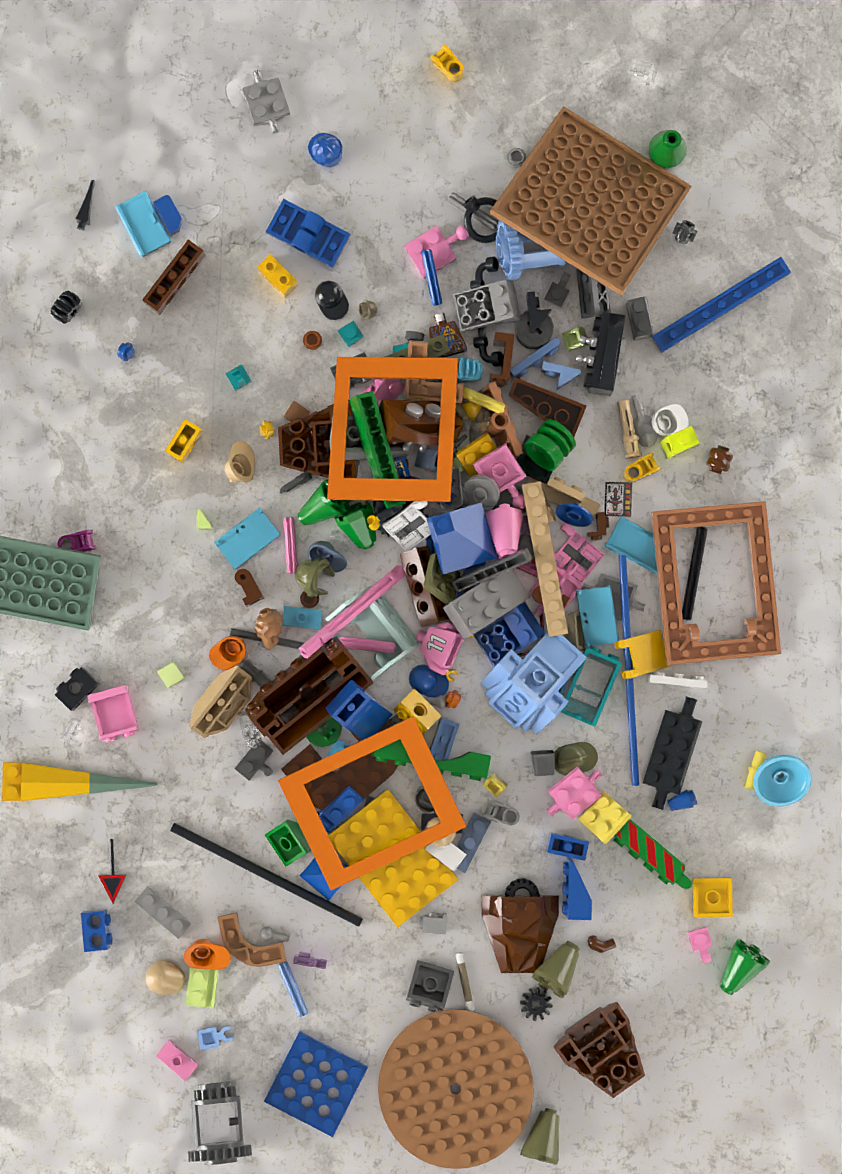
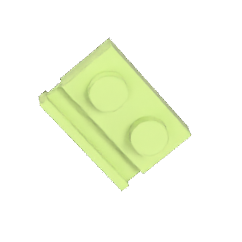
M190 967L186 1005L214 1008L218 970Z

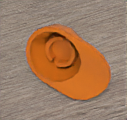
M227 636L211 648L209 652L210 661L218 669L229 670L240 663L245 657L246 644L238 636Z

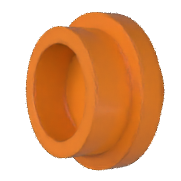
M457 690L450 691L446 695V707L456 708L459 704L461 695L458 694Z

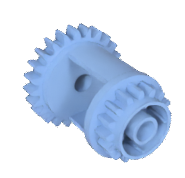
M501 220L498 221L496 252L499 264L507 280H519L524 269L565 265V260L547 249L524 253L523 242L532 240Z

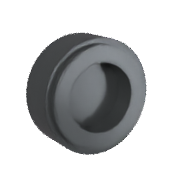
M406 331L405 339L408 341H424L425 334L416 331Z

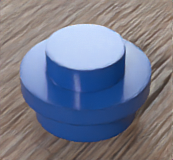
M129 342L122 343L118 348V357L122 361H128L132 358L134 354L132 344Z

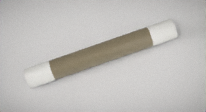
M457 953L456 959L467 1011H473L474 1005L463 953Z

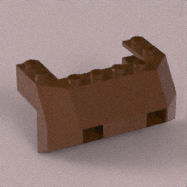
M336 636L327 641L310 657L296 658L291 662L288 669L285 671L281 670L275 675L274 680L263 684L260 687V691L248 703L245 711L264 737L267 736L280 753L284 755L331 717L326 707L351 679L364 690L374 682Z

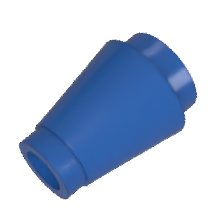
M685 790L680 795L667 800L671 811L694 808V805L698 804L693 790Z

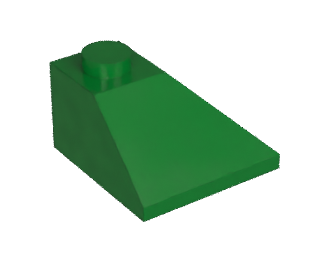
M287 819L265 834V837L285 867L311 851L297 822Z

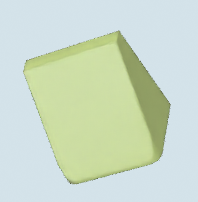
M577 327L562 333L567 351L589 345L579 342L580 336L584 335L587 337L584 327Z
M197 509V528L199 530H214L204 513Z
M171 662L157 671L167 688L184 679L175 662Z

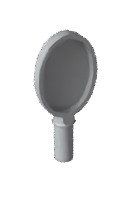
M639 394L631 396L635 413L637 414L633 422L635 435L639 436L638 444L643 447H651L656 443L658 434L652 427V418L644 414Z

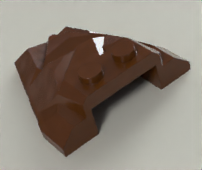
M349 403L348 416H353ZM334 404L327 406L328 408L319 412L315 411L305 418H299L278 427L280 466L329 478L330 434ZM345 460L344 478H357L360 460Z
M481 895L482 917L501 973H534L544 962L559 916V895Z
M618 1002L608 1004L604 1008L599 1007L567 1029L564 1032L565 1036L554 1045V1049L566 1065L571 1066L584 1078L586 1077L592 1081L594 1085L612 1098H615L645 1076L635 1045V1038L631 1031L629 1018Z

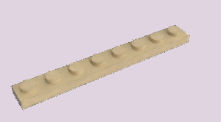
M541 481L522 484L549 637L568 634L542 484Z

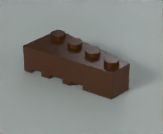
M516 377L508 394L509 397L543 421L551 419L562 424L573 437H575L587 405Z

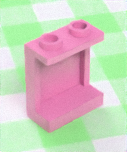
M127 685L87 695L89 703L92 705L100 734L99 740L105 739V743L117 740L116 736L123 734L124 737L135 735L134 731L139 730Z

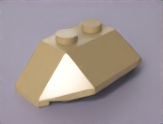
M238 666L218 674L195 703L189 727L203 738L227 730L251 700L252 677Z

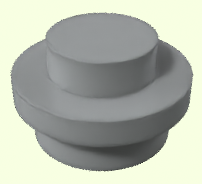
M520 148L511 149L507 155L508 163L513 167L522 166L526 160L525 152Z

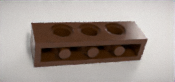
M188 239L142 299L144 304L161 315L205 257L204 250Z
M428 546L400 553L401 563L421 627L450 619L443 609L446 604L423 587L431 555Z

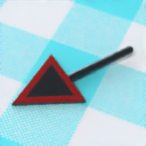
M110 839L111 875H98L111 902L114 904L126 875H114L113 839Z

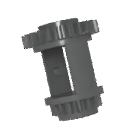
M231 1081L198 1085V1090H194V1100L191 1101L195 1150L188 1151L189 1162L204 1161V1165H217L237 1162L239 1157L252 1155L251 1145H244L240 1096L236 1094V1086H231ZM234 1102L235 1117L229 1118V1126L236 1125L237 1141L201 1144L198 1105Z

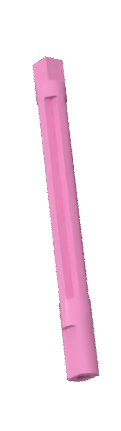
M395 566L363 595L299 647L301 655L304 658L310 657L343 627L405 576L403 566Z

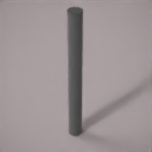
M231 628L230 635L262 642V639L258 638L257 633ZM279 638V642L276 645L299 649L304 642Z

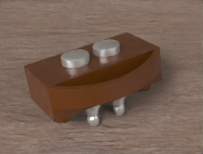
M382 400L379 412L388 442L391 444L404 442V452H408L411 448L410 446L414 443L420 444V452H425L428 445H439L441 402ZM456 412L454 443L457 442L464 426Z

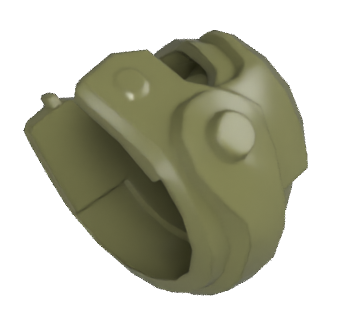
M316 558L315 560H305L297 567L295 579L298 585L307 593V596L313 598L314 596L328 594V591L317 588V581L322 570L328 576H335L328 559Z

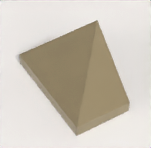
M570 612L566 618L568 634L563 636L578 650H585L580 612Z

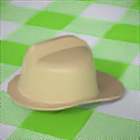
M237 441L232 445L230 457L224 466L230 483H247L253 479L255 455L250 445L244 441Z

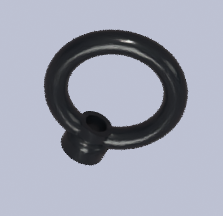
M473 195L464 202L463 207L466 209L464 227L473 240L480 243L496 241L497 230L491 235L484 236L478 234L471 224L472 214L482 205L494 206L497 202L496 199L490 197L477 199Z

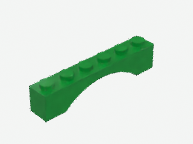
M400 739L373 751L371 756L376 757V761L387 763V760L390 759L395 760L396 765L406 766V763L412 764ZM469 751L459 757L435 760L441 774L446 770L451 771V776L462 778V775L466 774L470 775L469 779L481 781V778L487 779L491 756Z

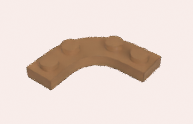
M237 912L217 917L224 945L229 953L239 961L256 967L287 961L283 942L266 946H255L244 939Z

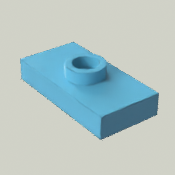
M284 606V626L320 630L322 610Z

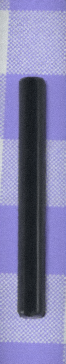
M697 527L682 607V618L687 621L692 619L708 531L705 527Z

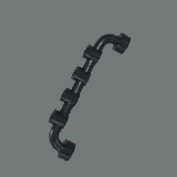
M495 256L487 257L486 261L477 267L475 280L470 282L471 289L485 285L483 272L486 269L489 273L498 271L499 263ZM487 327L478 328V337H474L473 345L475 348H479L480 357L483 361L492 363L493 367L503 366L504 356L501 351L492 352L491 356L487 354Z

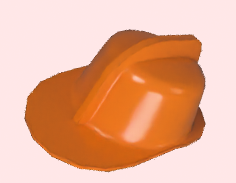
M208 939L194 941L184 953L185 963L196 969L221 970L226 968L231 960L230 953L226 948L213 944Z

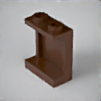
M495 332L493 346L504 347V361L501 375L490 374L489 383L496 382L499 388H503L504 385H508L510 378L514 334Z

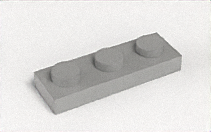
M148 886L135 900V903L178 939L192 924Z

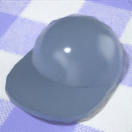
M316 541L309 547L308 557L310 560L326 558L334 572H340L346 568L347 560L329 542Z

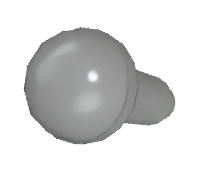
M443 695L423 697L430 705H435L438 708H444L447 705V702H445L446 697Z
M264 927L260 931V936L264 940L275 939L289 942L290 936L275 932L269 927Z

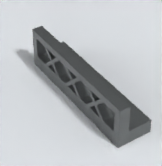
M576 268L581 317L590 318L601 316L602 312L611 313L608 287ZM598 283L601 285V292L598 290ZM600 301L603 304L604 311H600Z

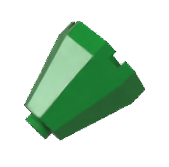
M369 500L365 501V505H362L361 502L355 503L350 506V511L339 517H334L340 529L358 548H363L364 550L374 546L376 541V531L371 530L370 524L367 522V518L374 515Z

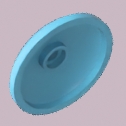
M778 755L769 758L759 766L754 775L753 785L757 796L766 804L788 806L798 802L806 795L811 786L812 777L809 767L800 758L792 755Z

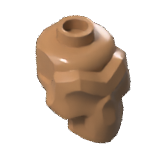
M265 608L259 612L260 615L257 617L254 626L258 638L262 639L263 645L267 649H272L279 642L278 635L283 631L281 628L283 619L278 610Z

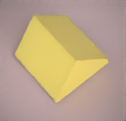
M493 772L483 783V786L495 797H498L508 784Z

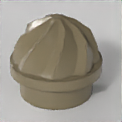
M364 300L363 303H359L361 318L370 319L376 315L378 308L374 302Z

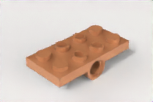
M496 382L489 383L478 391L503 403L501 398L502 392L499 386L496 385ZM506 404L505 411L499 414L485 408L484 414L486 419L479 426L481 435L487 432L491 438H494L497 448L506 443L515 458L523 453L522 443L517 439L515 425L510 421Z

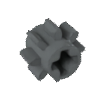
M683 220L682 223L677 222L673 230V234L676 235L675 240L681 244H687L688 241L693 242L698 232L694 230L695 225L687 220Z

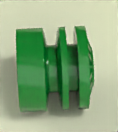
M548 419L537 429V433H534L526 441L524 448L528 456L538 466L548 471H554L564 460V457H567L575 448L576 441L569 430L562 424Z

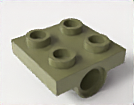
M432 554L429 558L423 587L444 604L448 605L455 600L457 593L452 581L460 577L461 573L457 570L442 574L437 554Z

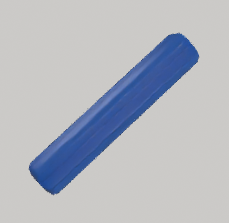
M426 249L421 254L433 306L442 304V298L431 249Z

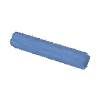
M288 962L279 963L278 969L298 1016L307 1015L308 1010Z

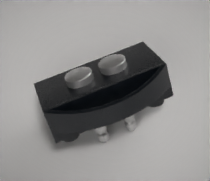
M602 312L601 317L596 316L593 322L592 331H597V336H580L579 342L590 344L589 350H595L594 354L589 356L579 354L576 359L578 362L587 363L586 368L592 369L591 373H586L583 387L589 388L588 393L611 396L614 391L616 376H620L623 360L619 359V354L623 355L626 346V338L622 337L626 315Z

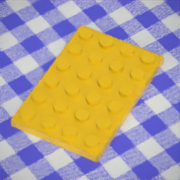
M387 788L329 833L328 836L348 865H351L421 832V830ZM427 846L359 877L397 927L459 880L449 867L425 850Z

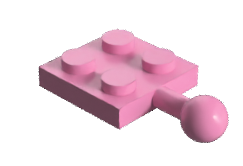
M461 225L456 229V233L445 239L438 226L404 246L425 279L426 273L421 254L423 250L431 249L435 269L438 271L456 260L449 245L459 239L467 240L470 236L464 225Z
M506 443L473 463L478 474L486 475L497 483L500 492L508 489L513 497L512 504L515 508L523 509L526 507L524 495L519 494L514 486L515 483L525 478L526 474Z

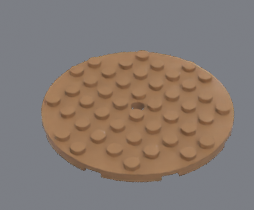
M443 1010L439 1011V1013L428 1014L414 1021L392 1042L383 1059L379 1074V1103L384 1120L395 1139L418 1159L443 1168L462 1169L475 1167L501 1155L521 1134L529 1118L533 1102V1076L523 1048L504 1026L494 1019L474 1011ZM453 1083H458L461 1086L459 1094H454L450 1091Z

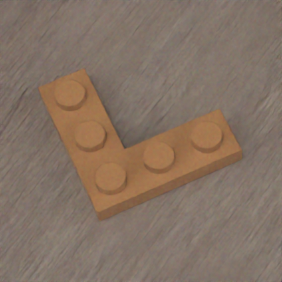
M409 340L408 358H427L428 342ZM406 379L405 399L441 402L442 381ZM457 383L456 403H462L464 383Z

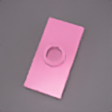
M170 1040L156 1055L184 1081L198 1067L196 1062Z

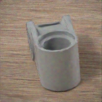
M489 798L487 799L488 805L482 817L510 826L518 823L520 815L515 808ZM493 806H495L493 814L491 815ZM513 811L516 813L517 818L514 822L506 820L507 812Z

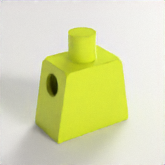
M692 426L671 434L660 441L667 459L701 445Z

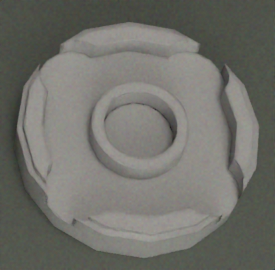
M477 474L465 481L462 487L463 501L467 506L482 502L484 512L490 511L500 498V489L492 478Z

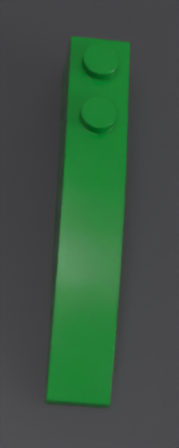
M374 391L354 396L349 400L374 479H399ZM384 501V504L388 509L406 504V502Z

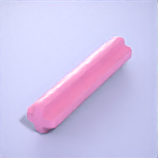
M293 517L284 518L287 572L288 574H295L297 569L295 523Z
M340 637V641L347 649L392 654L396 649L394 642Z

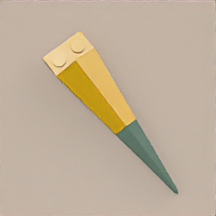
M3 762L2 801H29L156 786L157 783L23 762Z

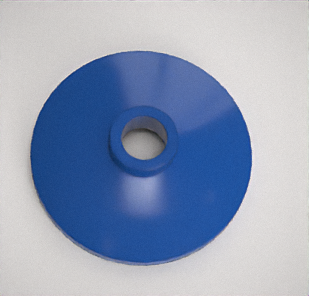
M564 503L556 507L555 513L557 517L572 526L586 527L593 521L591 513L579 504Z

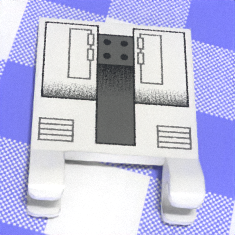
M414 501L382 524L383 528L405 551L410 550L431 534L427 518L419 510L427 506V501Z

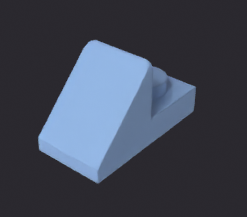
M544 361L541 372H544L545 376L553 378L556 375L559 376L556 390L577 378L581 371L580 369Z

